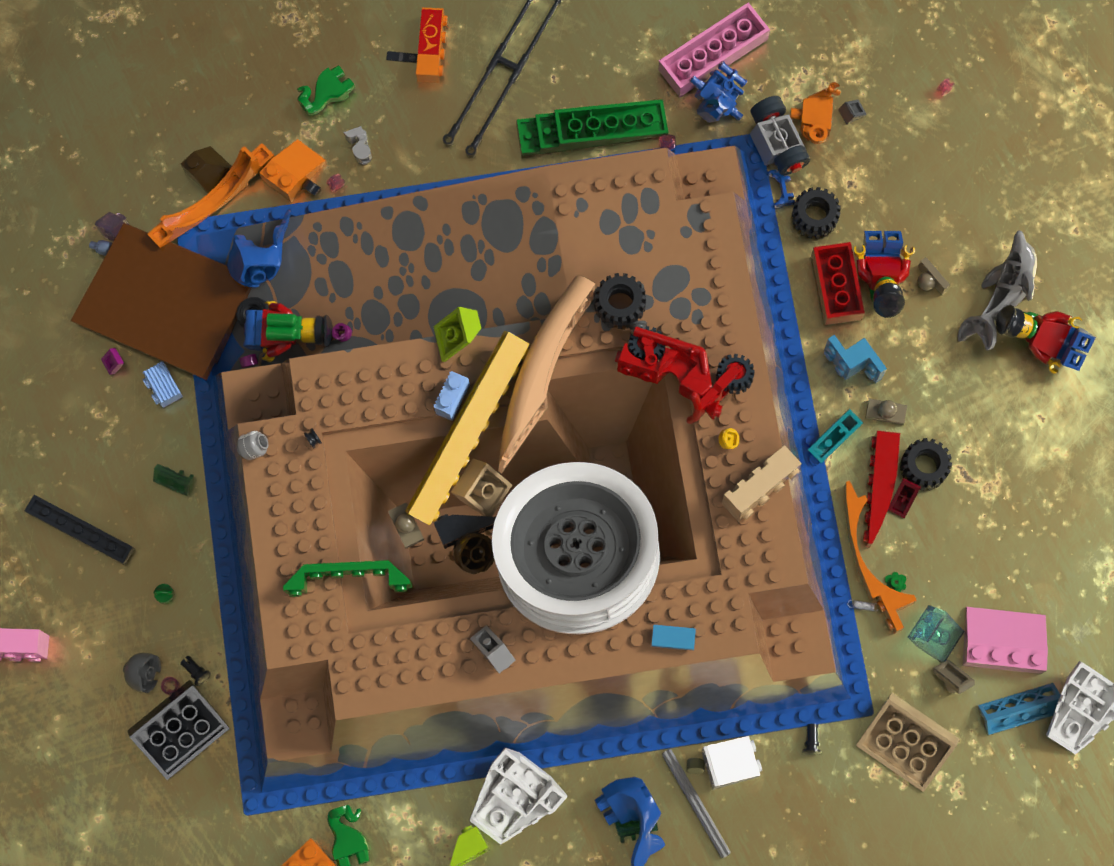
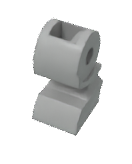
M361 126L345 131L344 135L348 143H356L352 148L355 160L362 165L368 164L372 159L366 131Z

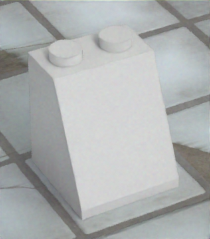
M749 736L705 746L701 751L713 790L757 778L762 771L759 759L756 760L754 752H756L755 743L753 740L750 741Z

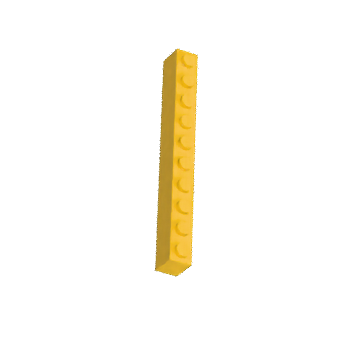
M503 332L408 504L405 512L428 525L437 520L441 504H445L450 495L448 492L451 486H455L460 477L458 473L462 467L464 468L470 458L468 457L469 453L477 447L480 433L487 429L491 413L494 414L496 412L501 395L504 396L508 391V382L511 377L514 378L519 370V362L521 359H525L529 351V343L510 332Z

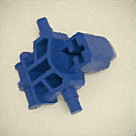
M723 61L718 66V69H721L727 76H724L718 70L710 72L711 77L705 83L696 76L690 79V82L698 89L695 97L698 100H703L697 109V114L708 123L719 121L720 117L728 116L729 114L737 120L743 117V114L735 107L737 105L735 100L739 95H743L744 91L734 84L733 80L741 88L745 86L747 80L742 78L736 69H731Z

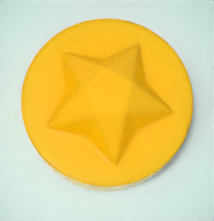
M729 428L720 432L719 444L722 448L728 450L738 446L739 435L735 429Z

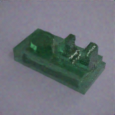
M160 464L155 466L153 482L188 496L190 485L194 478L193 474L186 477L183 470L177 473Z
M617 821L614 823L621 843H625L624 838L627 836H631L632 841L636 840V834L639 835L640 821H629L623 824ZM657 822L651 832L658 831Z

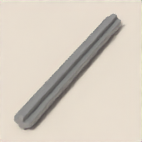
M671 749L666 750L662 753V756L721 858L730 854L728 846Z

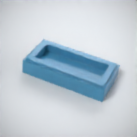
M653 625L651 647L694 651L696 628Z

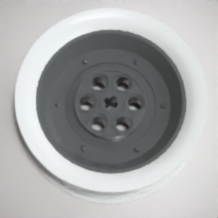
M570 462L544 468L524 479L509 493L502 503L494 522L492 549L502 587L510 602L523 616L548 630L565 634H588L613 627L631 616L644 603L655 584L660 565L657 522L651 504L639 487L630 479L608 467L594 463ZM566 528L573 529L571 532H564ZM588 529L594 530L591 534L584 533ZM554 544L561 545L560 547L555 549L551 548V546ZM595 547L603 548L601 551L598 552L593 551ZM563 561L569 562L566 566L559 565ZM583 563H589V564H590V565H589L588 567H586V568H582V567H581V564H583Z

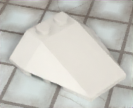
M1079 661L1067 677L1046 736L1072 753L1077 754L1095 739L1093 736L1102 729L1105 731L1109 728L1108 724L1114 720V683Z
M504 748L491 764L469 821L499 844H502L521 833L524 828L537 823L542 817L555 812L567 798V794L549 774L520 752Z

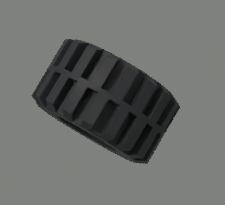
M813 187L809 188L808 192L804 190L801 196L798 195L792 211L793 225L796 224L795 229L797 231L801 230V235L807 234L808 238L811 239L812 236L820 239L821 235L824 238L828 235V232L831 234L834 228H836L840 217L841 206L838 205V198L834 199L835 194L832 192L829 194L828 189L820 190L821 187H816V190H813ZM813 206L820 207L827 216L823 219L815 220L810 218L805 210Z
M615 273L613 278L609 275L606 277V281L602 280L600 282V287H597L595 294V310L598 317L602 318L604 324L608 322L611 328L617 325V329H622L624 325L626 328H629L631 323L643 317V312H645L646 308L645 289L642 288L640 281L636 282V277L631 276V278H628L626 273H623V276ZM623 293L628 295L633 302L625 309H616L609 304L608 300L614 294Z
M923 438L922 441L916 440L914 444L911 443L900 462L902 463L900 471L903 470L902 477H906L908 481L921 486L920 490L923 491L926 488L933 490L934 487H939L949 475L950 468L952 467V462H950L952 459L951 454H947L949 450L947 447L943 449L941 442L936 444L935 439L928 441V438ZM919 456L932 458L936 464V471L933 473L920 471L916 466L915 459Z

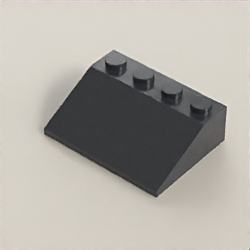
M188 680L127 730L131 740L168 780L230 728L193 682Z

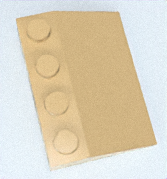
M891 693L856 746L924 792L957 746L959 738Z

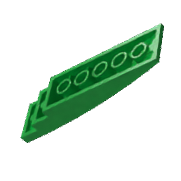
M663 99L556 109L554 113L536 114L535 118L517 119L516 121L521 156L606 146L669 134Z

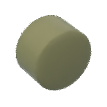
M700 758L688 759L687 772L691 774L704 773L705 761Z

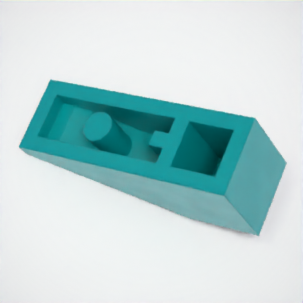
M849 408L808 450L822 463L863 424V421Z

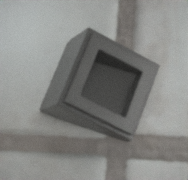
M859 100L845 102L839 108V112L846 124L867 115Z

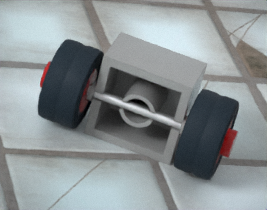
M771 96L756 103L750 110L756 123L750 135L765 166L775 163L781 175H789L800 171L809 164L810 157L790 115H784L786 107L780 96Z

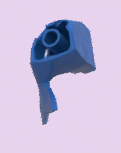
M290 210L286 212L281 224L274 228V242L269 248L254 245L252 240H246L244 235L234 236L233 246L229 251L227 267L235 281L244 286L259 287L260 283L266 280L270 281L276 276L281 266L283 239L289 224Z
M637 777L618 779L602 788L603 794L596 798L595 802L600 811L611 806L610 810L603 813L609 825L620 821L621 824L629 821H640V832L632 854L631 866H644L650 855L665 846L660 836L650 833L658 821L661 811L642 779Z

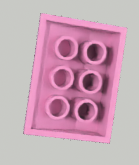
M966 607L962 666L1043 674L1047 671L1046 615Z

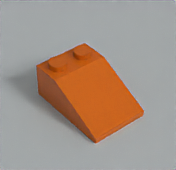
M297 139L273 157L260 171V176L264 183L292 202L303 189L302 186L307 178L311 180L326 160Z

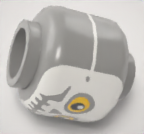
M251 431L238 438L237 452L246 460L259 458L267 452L268 439L258 431Z

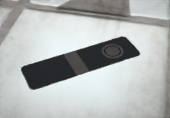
M388 51L386 60L417 63L418 54Z

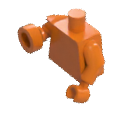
M836 82L830 83L828 88L803 99L801 109L791 108L790 118L801 120L800 132L802 136L814 144L824 143L827 136L830 135L833 97L831 95L838 96L841 93L838 89L834 90L840 86Z

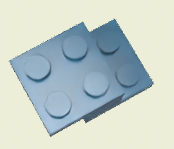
M835 335L828 338L824 354L828 361L834 363L836 366L835 370L840 377L843 376L847 380L865 368L866 376L870 380L873 379L875 384L882 380L887 368L865 338L846 350Z

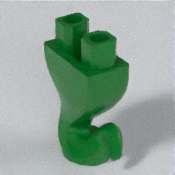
M339 65L331 70L326 68L317 79L314 101L311 103L309 101L311 96L309 86L297 88L298 92H302L297 100L309 116L317 115L328 103L341 102L349 98V93L355 88L354 83L350 78L342 83L339 81L340 78L345 76L344 71Z
M350 805L330 810L327 818L328 825L334 833L335 840L332 846V855L334 861H337L338 866H351L349 857L356 855L359 865L370 862L368 852L370 848L366 837L358 830L340 822V818L343 816L351 823L358 821L360 818L361 809H357L355 814H353Z

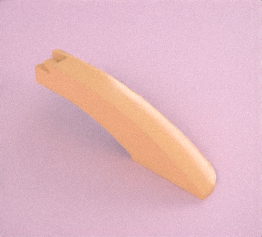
M574 277L545 319L524 359L512 392L504 424L498 472L501 474L548 408L547 391L555 364L573 328L595 298V283L585 277Z

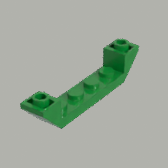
M389 560L304 564L283 586V591L289 594L290 597L302 596V593H307L308 576H310V579H322V576L331 575V578H343V575L352 574V577H364V574L373 573V576H385V573H389V586L395 592L407 591V588H412V583Z

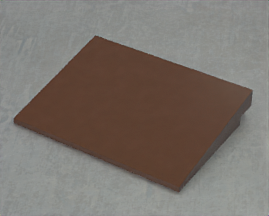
M123 223L75 311L71 322L207 380L214 364H218L237 322V308L248 297L252 287L241 285L231 277L227 265L172 242L160 248L147 235L148 232Z

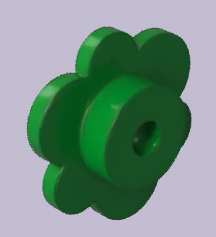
M893 572L892 575L885 577L886 586L898 592L906 589V576Z

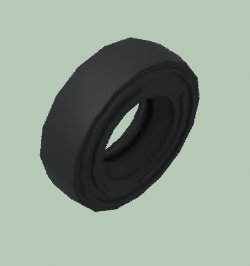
M250 297L240 303L236 316L237 321L243 328L246 322L245 310H250L254 307L259 310H268V304H265L264 300L259 297Z

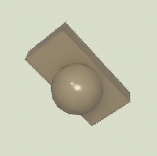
M926 257L922 259L918 265L919 270L922 272L917 280L919 288L928 291L935 287L943 295L947 292L950 284Z
M869 398L866 418L904 425L907 405L894 403L891 400L881 401Z
M407 503L388 511L405 548H409L424 540L414 517L405 512L408 506Z
M949 659L933 668V674L944 682L945 688L951 693L961 694L975 685L974 679Z

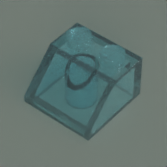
M928 605L908 638L919 649L943 663L947 660L965 631L946 611Z

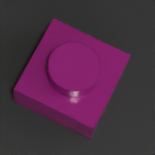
M116 348L109 349L101 358L109 375L115 374L124 364Z

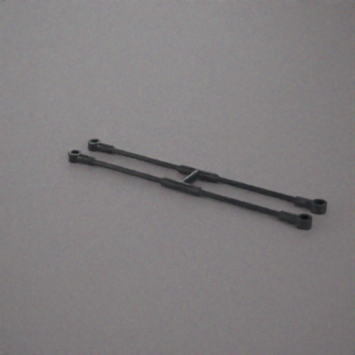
M527 0L505 40L500 44L488 64L484 76L459 119L454 123L449 133L444 135L443 143L446 147H451L454 144V137L460 129V124L489 74L493 72L497 63L514 71L481 131L476 135L471 145L465 149L467 157L473 158L476 156V149L483 139L482 136L512 84H515L529 59L531 51L562 0H554L555 3L529 48L522 55L518 64L502 57L507 48V43L532 0Z

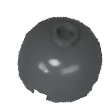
M151 653L133 655L123 668L127 685L138 692L149 693L158 682L154 678L156 672L160 673L161 662L158 656Z

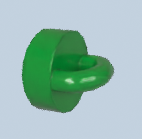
M168 584L158 585L153 592L155 599L162 604L169 603L174 598V590Z

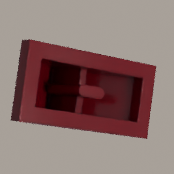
M903 478L894 494L888 511L905 518L921 486Z

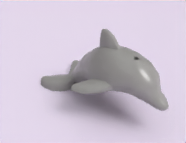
M1018 230L1014 235L1010 254L1004 263L994 267L986 275L981 286L985 289L996 284L994 294L982 315L969 317L961 324L958 331L959 341H965L977 333L982 339L985 349L991 350L996 344L997 330L995 321L999 311L1006 305L1016 307L1025 297H1027L1028 301L1033 299L1037 256L1035 249L1026 242L1022 231Z

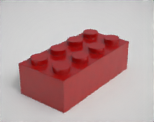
M851 242L813 247L811 257L824 325L862 320L865 311Z

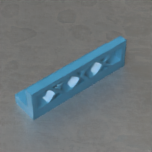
M1054 683L978 705V710L984 718L985 730L990 735L1053 716L1061 694ZM1052 691L1054 694L1050 696L1043 695V693ZM1030 697L1034 698V701L1027 702L1024 699ZM1009 703L1016 704L1014 707L1010 708L1005 706ZM995 709L997 711L987 714L985 710Z

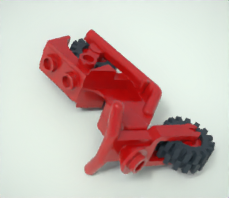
M636 326L633 335H630L629 343L624 344L622 351L618 350L615 362L618 363L617 372L639 378L645 382L658 384L669 372L673 373L679 381V394L691 400L694 406L693 414L686 419L688 424H693L700 420L705 413L708 414L711 420H714L715 417L719 418L723 406L719 405L720 401L728 393L733 394V391H736V394H740L741 390L743 393L746 392L747 388L751 387L755 370H753L754 365L753 363L750 364L748 358L745 361V356L741 355V358H738V354H734V358H732L730 354L727 355V359L724 357L719 362L716 382L712 387L707 353L703 347L662 335L660 330L656 333V328L653 327L652 330H649V326H646V329Z

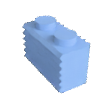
M163 361L143 371L146 378L142 380L148 389L152 388L154 394L151 396L156 405L160 403L164 408L183 397Z
M451 371L444 383L445 386H442L443 389L440 390L441 393L437 397V401H435L436 404L433 406L437 415L453 421L470 386V382L467 377Z

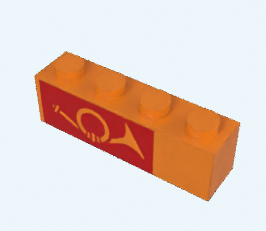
M422 7L416 67L417 82L439 83L440 76L443 77L441 60L445 58V49H442V44L446 43L444 26L447 27L448 16L444 14V8Z

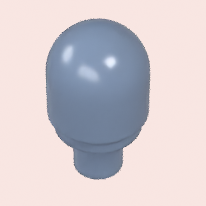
M105 240L91 241L89 248L95 249L99 255L106 256L112 243Z

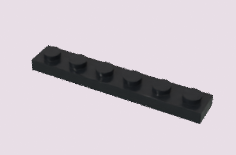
M33 495L24 510L29 515L123 565L126 564L135 549L129 544L36 495Z

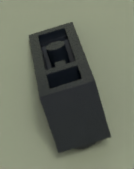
M448 514L438 517L434 525L443 547L446 549L455 545L456 541L466 533H484L493 529L496 517L454 514L448 516Z

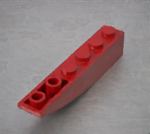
M877 431L875 436L871 437L870 447L874 448L873 455H870L869 458L872 474H868V485H871V488L866 496V504H869V511L865 512V523H868L867 530H864L863 534L866 548H870L873 544L891 502L898 471L900 433Z

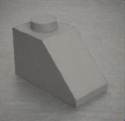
M487 625L470 638L498 673H501L516 661L504 643Z

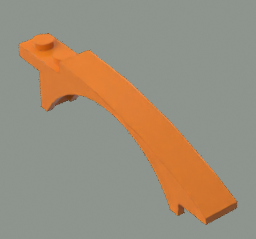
M263 143L252 152L245 146L242 147L234 164L214 189L185 210L162 216L160 218L161 222L147 235L160 248L175 240L212 215L249 185L248 181L275 157L274 154Z
M847 481L844 485V506L848 537L856 568L869 601L878 600L876 602L878 609L881 613L884 612L887 618L885 623L888 629L893 630V633L896 634L904 629L897 611L914 604L917 600L914 595L898 592L884 585L866 567L857 545V523L867 498L866 495L858 498L851 482Z

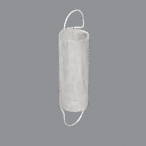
M854 600L853 607L850 608L875 611L876 603Z

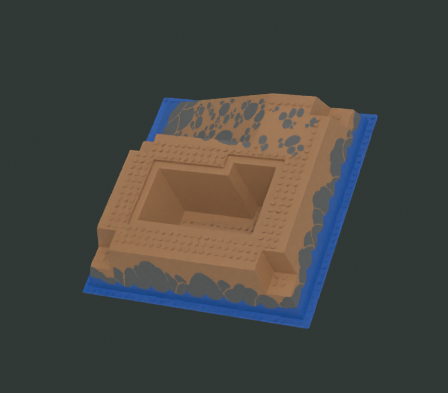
M750 134L210 216L177 238L179 246L227 265L229 251L232 249L235 235H244L246 240H252L254 245L269 248L274 242V228L281 224L286 212L290 210L291 215L283 239L282 261L279 271L272 280L260 283L259 287H252L247 298L259 297L265 302L275 301L276 303H281L292 310V313L296 316H301L302 319L316 318L317 315H328L333 327L338 323H344L352 330L351 338L348 341L341 342L333 337L328 346L304 343L301 339H296V344L291 345L289 350L275 356L272 362L262 360L266 353L249 350L243 346L245 341L244 328L237 321L218 364H214L208 379L205 380L193 375L243 812L245 815L250 816L486 778L492 762L504 748L520 752L539 768L544 769L807 727V724L819 725L857 719L874 714L854 608H850L853 607L825 461L820 463L808 450L820 435L775 207L773 205L774 201L769 176L767 175V166H765ZM615 273H619V276H623V273H626L628 278H631V276L636 277V282L640 281L642 288L645 289L646 308L645 312H643V317L638 319V321H646L649 330H652L654 327L656 328V333L660 330L662 335L703 347L707 353L712 387L716 382L719 362L724 357L727 359V355L730 354L732 358H734V354H738V358H741V355L745 356V361L748 358L750 364L753 363L754 365L753 370H755L751 387L747 388L746 392L743 393L741 390L740 394H736V391H733V394L728 393L720 401L719 405L723 406L719 418L715 417L714 420H711L708 414L705 413L700 420L693 424H688L686 419L693 414L694 406L691 400L679 394V381L673 373L669 372L658 384L617 372L618 363L615 362L618 350L622 351L625 343H629L632 330L626 328L625 325L622 326V329H617V325L611 328L608 322L604 324L602 318L598 317L595 310L594 298L570 333L555 364L547 391L548 408L501 474L498 472L502 435L512 392L524 359H521L516 376L514 378L511 377L508 382V391L504 396L501 395L498 401V409L494 414L491 413L487 429L480 433L477 447L471 450L468 455L470 458L467 465L461 468L458 475L461 477L472 459H476L490 465L512 484V487L493 514V517H496L509 493L524 479L544 468L570 462L602 465L623 474L639 487L651 504L658 528L660 565L655 584L644 603L631 616L608 629L588 634L559 633L538 626L523 616L513 606L502 587L495 559L491 567L485 572L473 575L463 571L455 563L453 557L454 545L444 549L434 522L428 525L415 517L414 519L424 540L409 548H405L388 511L404 503H407V505L410 503L503 332H510L529 343V349L545 319L575 276H582L594 282L596 294V289L600 287V282L602 280L606 281L607 276L611 275L613 278ZM623 293L614 294L608 300L609 304L616 309H625L633 302L628 295ZM457 307L476 310L481 330L470 344L446 362H442L433 326ZM345 330L340 331L339 335L344 334ZM256 354L257 365L248 368L241 367L239 358ZM451 371L467 377L470 382V386L453 421L437 415L433 406L436 404L435 401H437V397L441 393L440 390L443 389L442 386H445L444 383ZM311 428H313L322 444H316L314 449L303 434L305 432L309 433ZM724 429H735L739 435L738 446L728 450L722 448L719 444L720 432ZM251 431H258L264 434L268 439V448L263 456L253 460H246L237 452V442L241 435ZM785 445L802 463L799 469L801 472L792 480L788 478L784 482L785 486L778 493L773 491L768 496L770 499L762 507L757 505L753 509L754 513L747 520L741 519L738 522L722 505L724 494L729 490L732 492L737 483L742 479L745 481L749 480L748 476L753 470L759 466L762 468L764 466L763 463ZM451 486L448 492L450 493L448 500L445 504H441L438 510L440 511L438 517L448 514V516L452 514L484 516L453 495L451 491L454 486ZM566 528L564 532L568 533L572 528ZM493 529L481 534L488 536L492 540ZM588 529L584 533L591 534L594 530ZM554 544L551 548H558L560 544ZM595 547L593 551L598 552L601 551L603 548ZM389 560L412 583V588H407V591L395 592L389 586V573H385V576H373V573L364 574V577H352V574L343 575V578H331V575L322 576V579H310V576H308L307 593H302L300 597H290L289 594L283 591V586L304 564ZM583 563V564H581V567H582V568H586V567H588L590 564H589V563ZM486 625L504 643L516 660L501 673H498L470 639ZM653 625L696 628L694 651L651 647Z

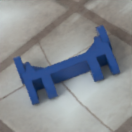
M778 170L768 171L767 175L779 182L782 194L779 201L773 204L774 207L781 208L794 205L795 200H788L794 198V193H787L785 182L791 181L790 176L781 175Z

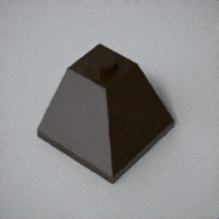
M211 146L192 152L181 163L184 172L207 194L217 186L232 167Z

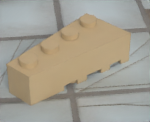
M784 445L763 463L764 466L762 468L759 466L753 470L748 476L749 480L745 481L742 479L737 483L732 492L730 490L726 492L722 505L738 522L741 519L747 520L754 513L753 509L757 505L762 507L770 499L768 496L773 491L778 493L785 486L784 482L788 478L792 480L801 472L799 469L802 463Z

